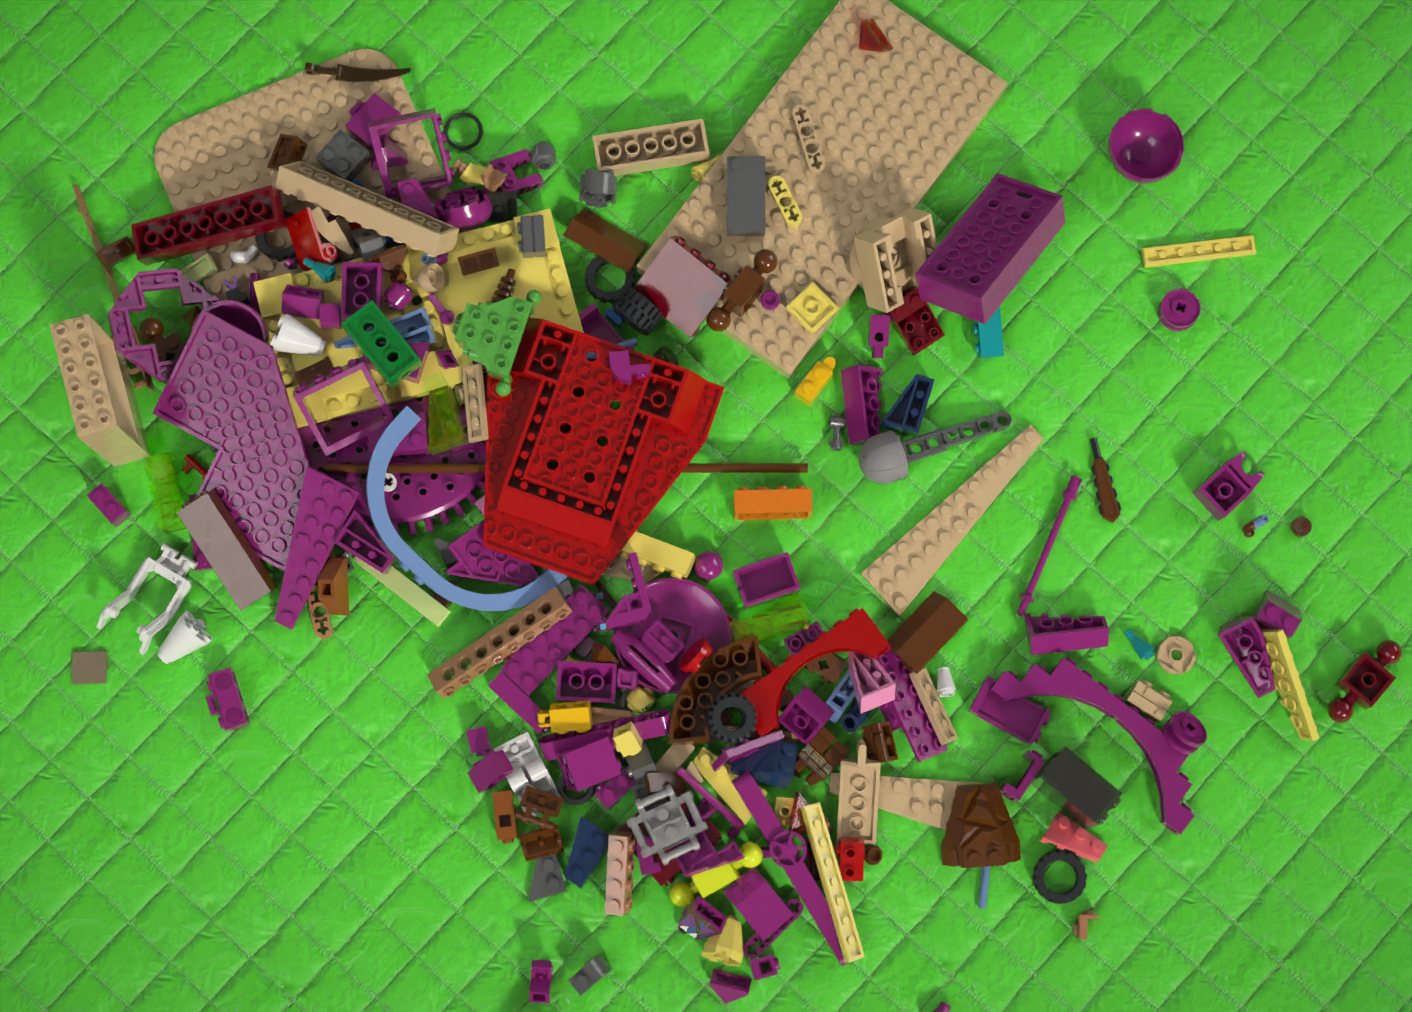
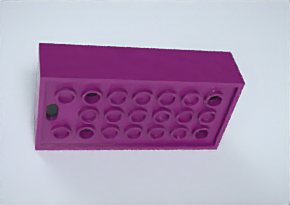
M997 173L915 273L920 299L986 324L1066 223L1063 196Z

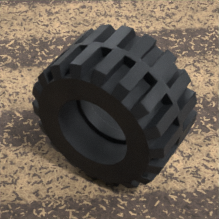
M627 287L612 304L614 311L623 318V321L643 335L648 336L663 319L659 309L645 296L632 288Z
M730 693L716 698L707 709V716L705 717L707 730L709 729L711 732L710 735L714 736L717 741L724 742V744H735L747 739L754 732V727L758 721L756 720L758 715L757 711L755 712L754 704H751L749 702L750 699L744 698L742 694ZM727 707H734L741 713L742 723L736 730H728L721 723V712Z

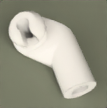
M251 245L246 252L232 251L230 258L235 263L247 264L259 250L254 245Z

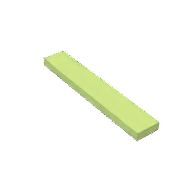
M354 557L353 561L437 627L451 613L393 566H391L387 574H383L358 557Z

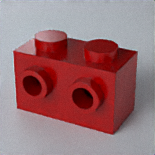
M840 837V843H836V855H839V862L837 863L843 881H863L865 842L863 837Z

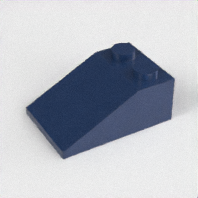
M747 738L750 741L756 740L754 738ZM779 740L771 745L767 744L759 747V751L731 763L730 773L740 776L749 771L756 781L786 789L793 779L798 745ZM741 742L735 743L734 747L739 746L738 744Z

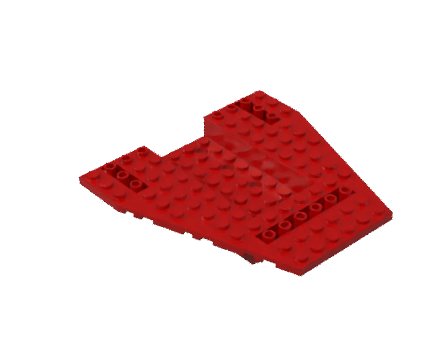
M528 317L510 371L513 379L512 383H509L511 385V392L507 396L498 395L496 385L500 380L492 378L489 374L487 375L486 414L489 440H486L483 547L595 585L705 444L725 387L709 382L689 369L545 319ZM628 350L630 365L650 364V375H647V378L644 379L631 377V385L620 383L611 373L609 352ZM594 352L597 355V359L592 362L586 359L587 353ZM574 389H583L584 395L579 398L573 395ZM614 400L619 401L621 407L618 410H612L610 403ZM561 425H570L571 431L567 434L560 431ZM601 436L606 437L608 443L606 446H599L597 439ZM548 461H557L558 467L555 470L548 469ZM592 473L595 476V480L587 483L584 480V475Z

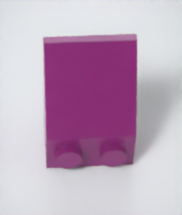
M755 867L750 868L723 892L763 941L794 916Z

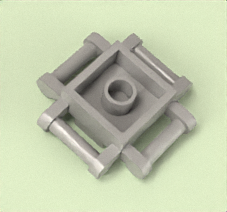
M671 784L665 786V789L642 800L639 798L634 801L640 815L627 820L626 823L628 827H631L642 850L640 853L643 858L658 853L663 865H666L670 860L693 849L695 851L700 849L695 834L706 830L708 826L706 822H703L692 799L694 796L691 791L677 798ZM669 796L671 801L650 811H645V806ZM682 803H686L696 824L693 828L690 827L680 806ZM644 823L654 846H648L638 824ZM688 839L690 840V843L665 854V850Z

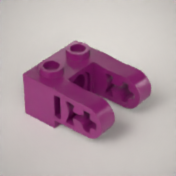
M528 149L506 155L488 163V165L491 164L493 166L492 168L508 173L505 181L496 191L508 192V194L516 192V198H518L519 195L535 190L545 183L540 173L517 180L512 169L532 161V156Z

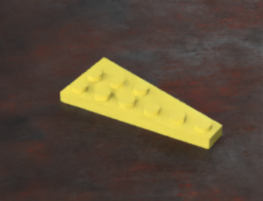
M1261 628L1275 687L1282 698L1280 703L1289 710L1291 714L1290 721L1300 739L1315 741L1319 739L1317 727L1313 721L1311 709L1308 706L1305 691L1302 688L1299 673L1296 670L1293 655L1287 643V637L1283 629Z

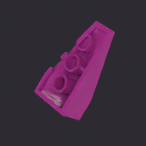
M1236 617L1220 625L1218 636L1257 697L1260 698L1276 690L1263 631L1254 617Z

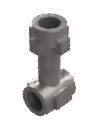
M839 414L829 417V427H833V440L829 441V446H831L833 451H841L844 446V441H840L841 428H845L846 417H842Z

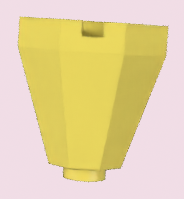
M727 915L722 933L708 938L704 944L702 956L714 962H717V960L723 961L722 964L740 966L743 957L741 922L738 921L737 917Z

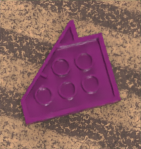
M484 520L447 546L457 560L456 564L445 571L449 575L522 587L539 576L531 563L483 547Z

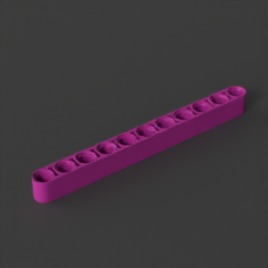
M747 771L732 780V783L770 846L773 837L785 830L754 778ZM783 834L775 841L779 843L788 841V835ZM773 844V852L777 858L781 854L780 847ZM797 851L794 855L796 862L801 858ZM783 857L781 860H779V862L784 865L794 864L792 860L787 857ZM804 862L794 868H783L842 967L848 963L844 961L828 903Z

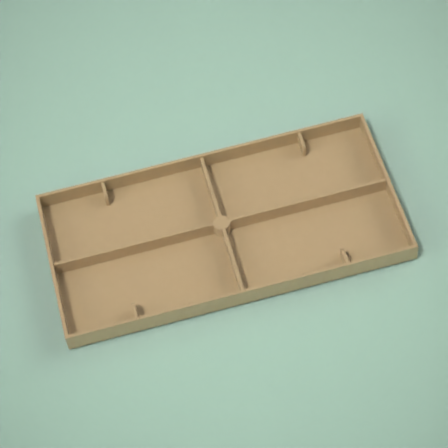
M840 0L638 263L637 273L643 276L668 239L675 235L684 238L689 247L699 250L703 258L713 261L718 270L728 273L732 281L736 279L734 276L740 268L744 269L748 265L753 269L754 256L758 251L762 249L772 250L777 255L778 264L771 273H763L761 275L765 278L764 290L741 318L732 312L730 314L731 323L729 327L721 332L781 375L790 379L860 286L854 279L850 267L849 256L854 242L853 237L857 236L861 228L875 218L884 216L892 218L909 208L917 209L1004 93L1008 82L888 0ZM799 104L805 105L809 109L825 160V169L819 175H814L808 170L792 118L793 108ZM799 110L797 115H800L802 123L804 122V113ZM803 127L801 129V133L803 135H809L811 133V129L809 127ZM814 144L806 146V150L810 153L817 150ZM727 156H765V236H727ZM814 157V165L812 167L819 169L821 164H817L816 157ZM773 176H780L785 180L802 213V221L798 227L792 228L785 223L768 189L769 180ZM774 182L773 187L778 189L779 194L782 193L780 190L781 183L777 184ZM787 197L780 199L782 206H788L791 203ZM791 208L789 210V220H794V222H796L798 216H793ZM812 282L839 307V310L813 335L785 309ZM775 291L779 295L780 303L775 310L768 311L762 307L761 296L764 292ZM723 297L720 298L714 308L723 306Z

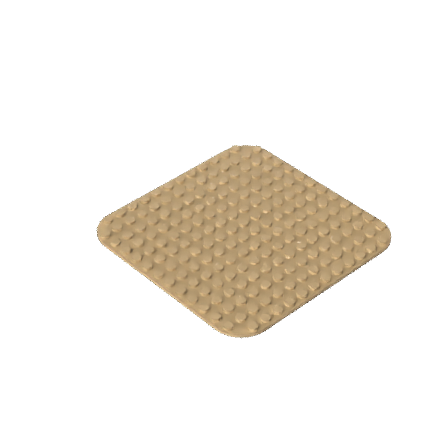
M371 49L354 50L320 64L322 67L331 68L333 66L337 68V64L366 69H397L389 57ZM304 70L170 126L160 136L156 144L154 160L174 212L270 185L275 187L278 171H272L267 166L280 133L298 136L307 143L308 146L302 162L326 172L328 171L318 163L316 156L340 129L369 151L371 158H373L375 154L374 149L359 140L345 127L352 118L349 110L358 100L366 103L375 93L398 110L401 115L416 112L401 76L371 82L337 81L336 76L332 77V75H306ZM420 120L395 125L386 134L389 139L408 155V164L388 168L392 186L398 185L397 182L400 180L415 177L418 180H424L444 175ZM370 161L356 178L368 190L386 197L380 171H371ZM449 186L426 190L425 192L435 208V201L447 197L446 193L451 192ZM276 188L280 191L283 210H286V212L290 211L296 214L308 207L311 210L317 208L313 206V203L300 201L297 199V196L284 194L282 190ZM400 196L389 198L402 204ZM321 209L327 219L331 213L327 209ZM339 215L336 218V222L354 251V259L362 258L353 245L350 234L352 230L349 226L351 222ZM287 227L269 231L266 234L267 244L273 249L283 250L292 245ZM255 236L192 253L195 261L207 253L211 254L218 271L205 278L203 282L207 292L212 296L215 295L221 301L227 300L225 292L230 290L225 285L224 279L229 284H232L234 282L233 275L239 281L238 287L241 292H245L250 300V273H259L260 279L263 280L288 273L294 275L305 272L301 269L300 265L296 269L291 270L284 266L285 260L278 262L275 259H269L258 247ZM251 245H254L259 250L247 264L235 263L230 258L232 251L246 252ZM337 255L335 264L346 262L347 260Z

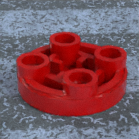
M705 638L697 640L683 655L679 668L685 673L689 671L695 673L701 666V660L704 657H708L713 651L710 642Z

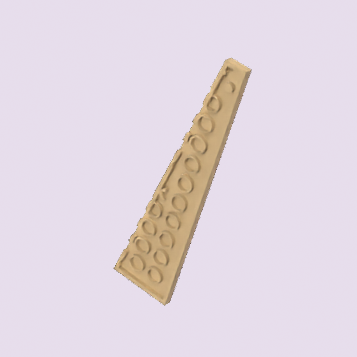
M1032 425L1026 428L860 574L898 617L901 616L1043 441L1044 438Z

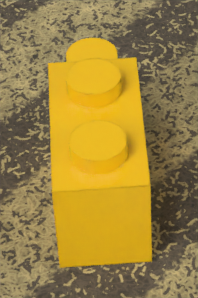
M827 357L822 364L817 362L797 387L794 396L810 407L832 379V370L836 363L835 359Z
M590 701L552 703L549 710L537 712L538 726L551 727V731L558 734H566L569 731L587 732L591 730L593 723Z

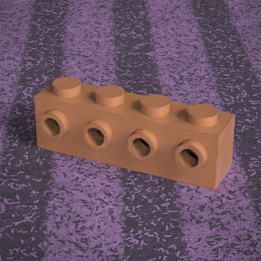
M615 831L609 835L604 914L624 916L632 909L633 900L631 896L634 886L632 878L636 847L635 835L632 832Z

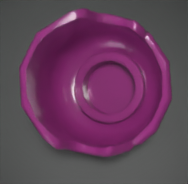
M714 551L701 553L693 564L694 574L704 581H711L717 578L724 568L722 557Z

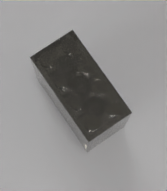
M1066 746L1051 755L1031 782L1032 786L1083 828H1092L1093 826L1103 824L1109 816L1107 814L1109 809H1115L1121 802L1119 797L1122 795V792Z

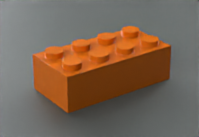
M779 486L774 490H769L768 487H758L757 490L741 487L738 488V491H734V521L811 518L812 488L807 489V486H796V489Z

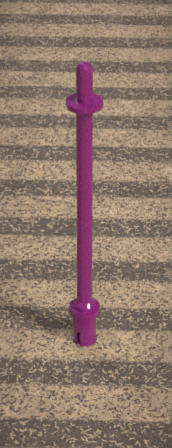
M1070 476L1066 490L1062 492L1064 500L1025 593H1020L1018 596L1022 599L1017 610V615L1020 617L1025 614L1029 602H1035V599L1032 597L1034 589L1069 505L1077 498L1076 493L1082 482V479L1077 476Z

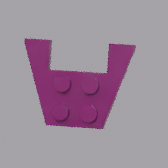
M703 797L702 803L697 809L702 820L705 821L717 811ZM690 814L691 817L687 821L690 827L693 828L696 824ZM705 831L695 834L700 849L696 851L693 849L676 857L675 860L684 875L690 877L741 860L745 856L735 841L717 852ZM688 839L680 844H677L669 848V850L672 851L687 843H690V840Z

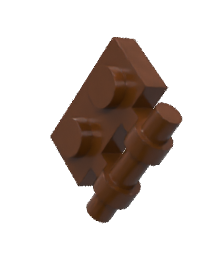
M527 785L520 802L521 806L526 807V811L518 810L515 818L521 819L526 824L538 825L543 830L547 828L553 831L555 823L548 821L550 816L558 818L564 798ZM535 810L544 814L542 818L531 815L532 811Z

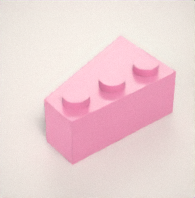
M849 652L848 669L860 713L895 700L896 684L878 660L860 653Z

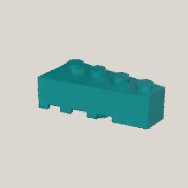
M1000 306L986 324L974 320L973 334L977 340L974 347L975 354H978L979 358L1004 356Z

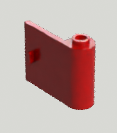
M310 207L285 219L299 265L303 271L312 270L303 264L306 257L324 264H328L337 258L338 251L333 244H321Z

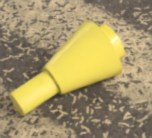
M716 155L710 161L692 167L691 175L693 179L701 182L720 158V155Z

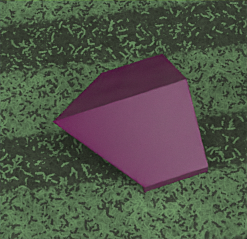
M385 135L381 143L387 167L408 164L407 153ZM375 154L371 160V171L379 170Z

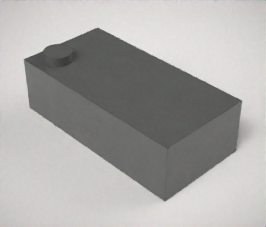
M727 156V236H765V156Z

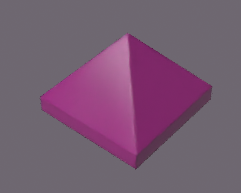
M450 349L436 352L439 366L449 369L459 366Z

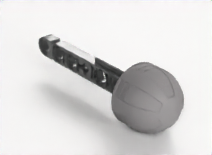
M1000 411L991 414L989 417L984 416L941 431L934 430L900 441L893 431H887L869 438L863 444L858 457L859 466L862 473L869 480L879 484L892 483L907 477V463L947 451V448L988 436L993 431L997 433L1006 430L1011 424L1012 418L1009 413ZM997 418H1006L1007 424L1001 425ZM980 423H988L990 425V429L983 430L980 426ZM970 428L973 431V435L966 436L963 433V429ZM948 434L955 436L953 441L950 438L947 439ZM928 440H937L938 446L931 447ZM916 444L920 446L921 451L919 453L913 452L911 445Z

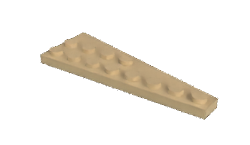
M830 773L829 793L839 796L840 773ZM880 776L878 809L946 831V824L949 821L951 805L957 785L981 783Z

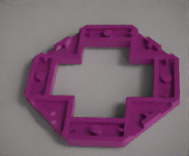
M176 268L138 272L107 314L115 351L161 383L168 382L178 360L159 362L155 344L136 346L128 312L145 310L146 303L143 292L178 288L182 306L200 304L202 311L213 303L221 301L215 295L212 296L206 292L205 288L195 281L183 276L182 272Z

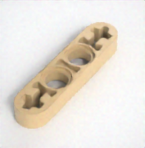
M802 104L796 105L792 111V118L808 170L814 175L822 174L825 169V160L809 109ZM799 110L804 113V122L802 123L800 115H797ZM803 127H809L811 129V133L809 135H803L801 133V129ZM814 144L817 150L810 153L806 150V146ZM814 157H816L817 164H821L819 169L812 167L814 165Z

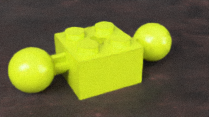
M753 842L744 843L740 850L745 858L696 874L691 877L693 880L691 883H675L669 893L671 902L678 907H686L694 900L697 892H700L704 898L742 876L739 868L742 866L753 868L761 863L763 858L761 847Z

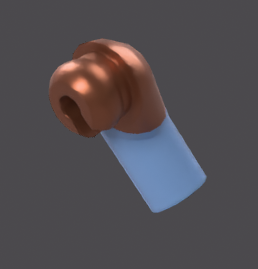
M1263 514L1244 525L1242 529L1244 536L1247 538L1254 536V530L1269 522L1268 516Z

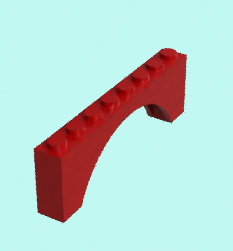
M856 608L849 613L847 619L837 621L833 625V629L820 633L817 636V640L812 644L810 642L801 647L802 651L798 654H791L785 659L784 664L774 666L769 670L767 676L757 678L753 682V686L748 689L744 688L737 694H742L744 698L750 699L749 702L751 704H754L755 712L757 711L758 715L756 716L758 721L755 729L761 737H764L780 728L779 706L784 690L792 677L807 663L820 656L835 652H855L876 660L889 651L891 646L864 608Z

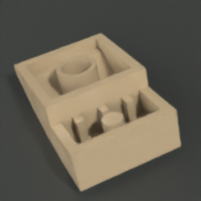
M320 207L311 210L319 238L324 243L333 244L338 251L339 257L347 261L354 260V251L336 220L328 223Z

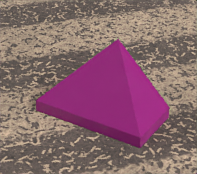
M713 969L709 986L727 1004L748 996L752 978Z

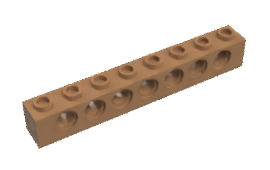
M554 587L428 673L427 676L435 691L442 698L450 697L455 691L468 685L474 678L484 674L489 668L500 663L511 653L518 651L521 646L534 640L537 635L550 629L552 625L559 620L565 619L573 611L563 594Z

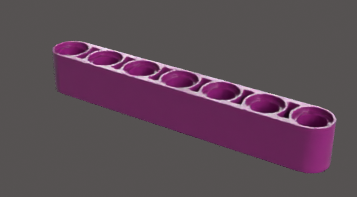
M667 709L594 724L591 730L583 733L569 731L566 734H549L541 737L539 744L544 759L554 760L557 759L556 752L602 736L608 737L614 743V729L631 721L642 740L669 734L671 716Z

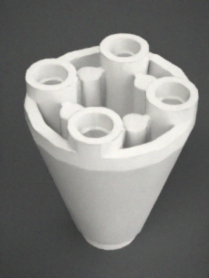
M286 314L285 317H280L277 325L280 331L278 335H273L270 343L274 351L312 356L317 354L321 356L326 341L322 340V337L289 314Z
M189 611L184 612L157 652L158 657L168 664L206 646L212 641L211 635L206 631V623L202 619H195Z

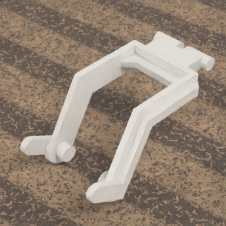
M166 543L162 545L161 550L164 552L157 560L151 557L144 559L127 590L103 608L97 624V628L101 630L107 619L110 617L115 619L120 612L119 610L134 599L149 572L155 571L175 583L177 592L165 612L147 626L140 625L137 633L140 634L139 640L143 642L139 651L141 655L147 652L153 635L172 621L192 587V581L185 576L190 568L194 569L198 562L184 554L178 560L179 551Z

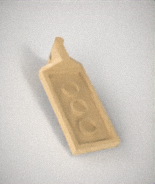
M862 738L857 740L856 758L841 759L836 842L840 843V837H863L865 844L876 845L881 762L866 759L867 747Z

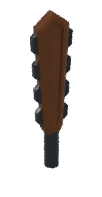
M1092 438L1090 443L1094 461L1091 470L1092 474L1095 475L1093 480L1094 486L1098 490L1096 498L1100 501L1098 506L1099 514L1102 515L1103 519L1114 523L1120 515L1121 506L1116 501V489L1112 488L1113 479L1108 474L1110 470L1109 465L1101 457L1097 438Z

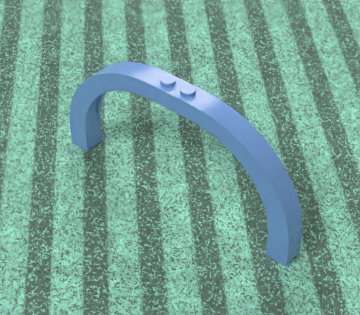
M406 406L378 440L369 462L366 478V496L370 517L385 546L400 561L398 565L406 572L410 570L414 574L412 578L420 585L424 583L444 599L463 607L482 611H503L531 604L554 587L560 585L568 576L546 569L532 582L510 592L500 594L470 592L451 584L441 577L401 539L387 513L384 481L393 452L403 438L421 420Z

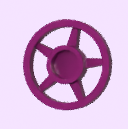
M785 830L773 837L770 842L769 852L772 860L778 866L794 868L805 859L807 845L800 834L791 830ZM789 834L788 841L783 843L775 841L779 836ZM792 834L799 837L803 846H795L792 843ZM773 844L780 847L781 854L777 859L773 855ZM803 849L802 857L796 862L794 858L796 851ZM783 857H787L794 864L784 865L778 861Z

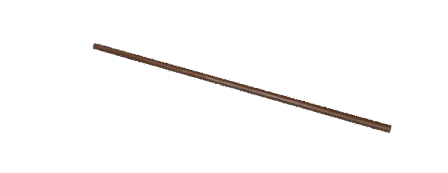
M369 463L325 464V473H367ZM389 463L386 473H485V463ZM547 463V467L550 470H555L558 467V463ZM689 463L682 473H808V463Z

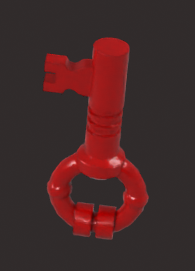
M187 454L184 457V460L187 462L186 466L181 470L188 474L190 469L194 468L202 475L204 480L208 470L190 454Z

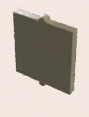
M107 651L72 652V666L70 667L72 670V684L107 683V669H109L107 665Z

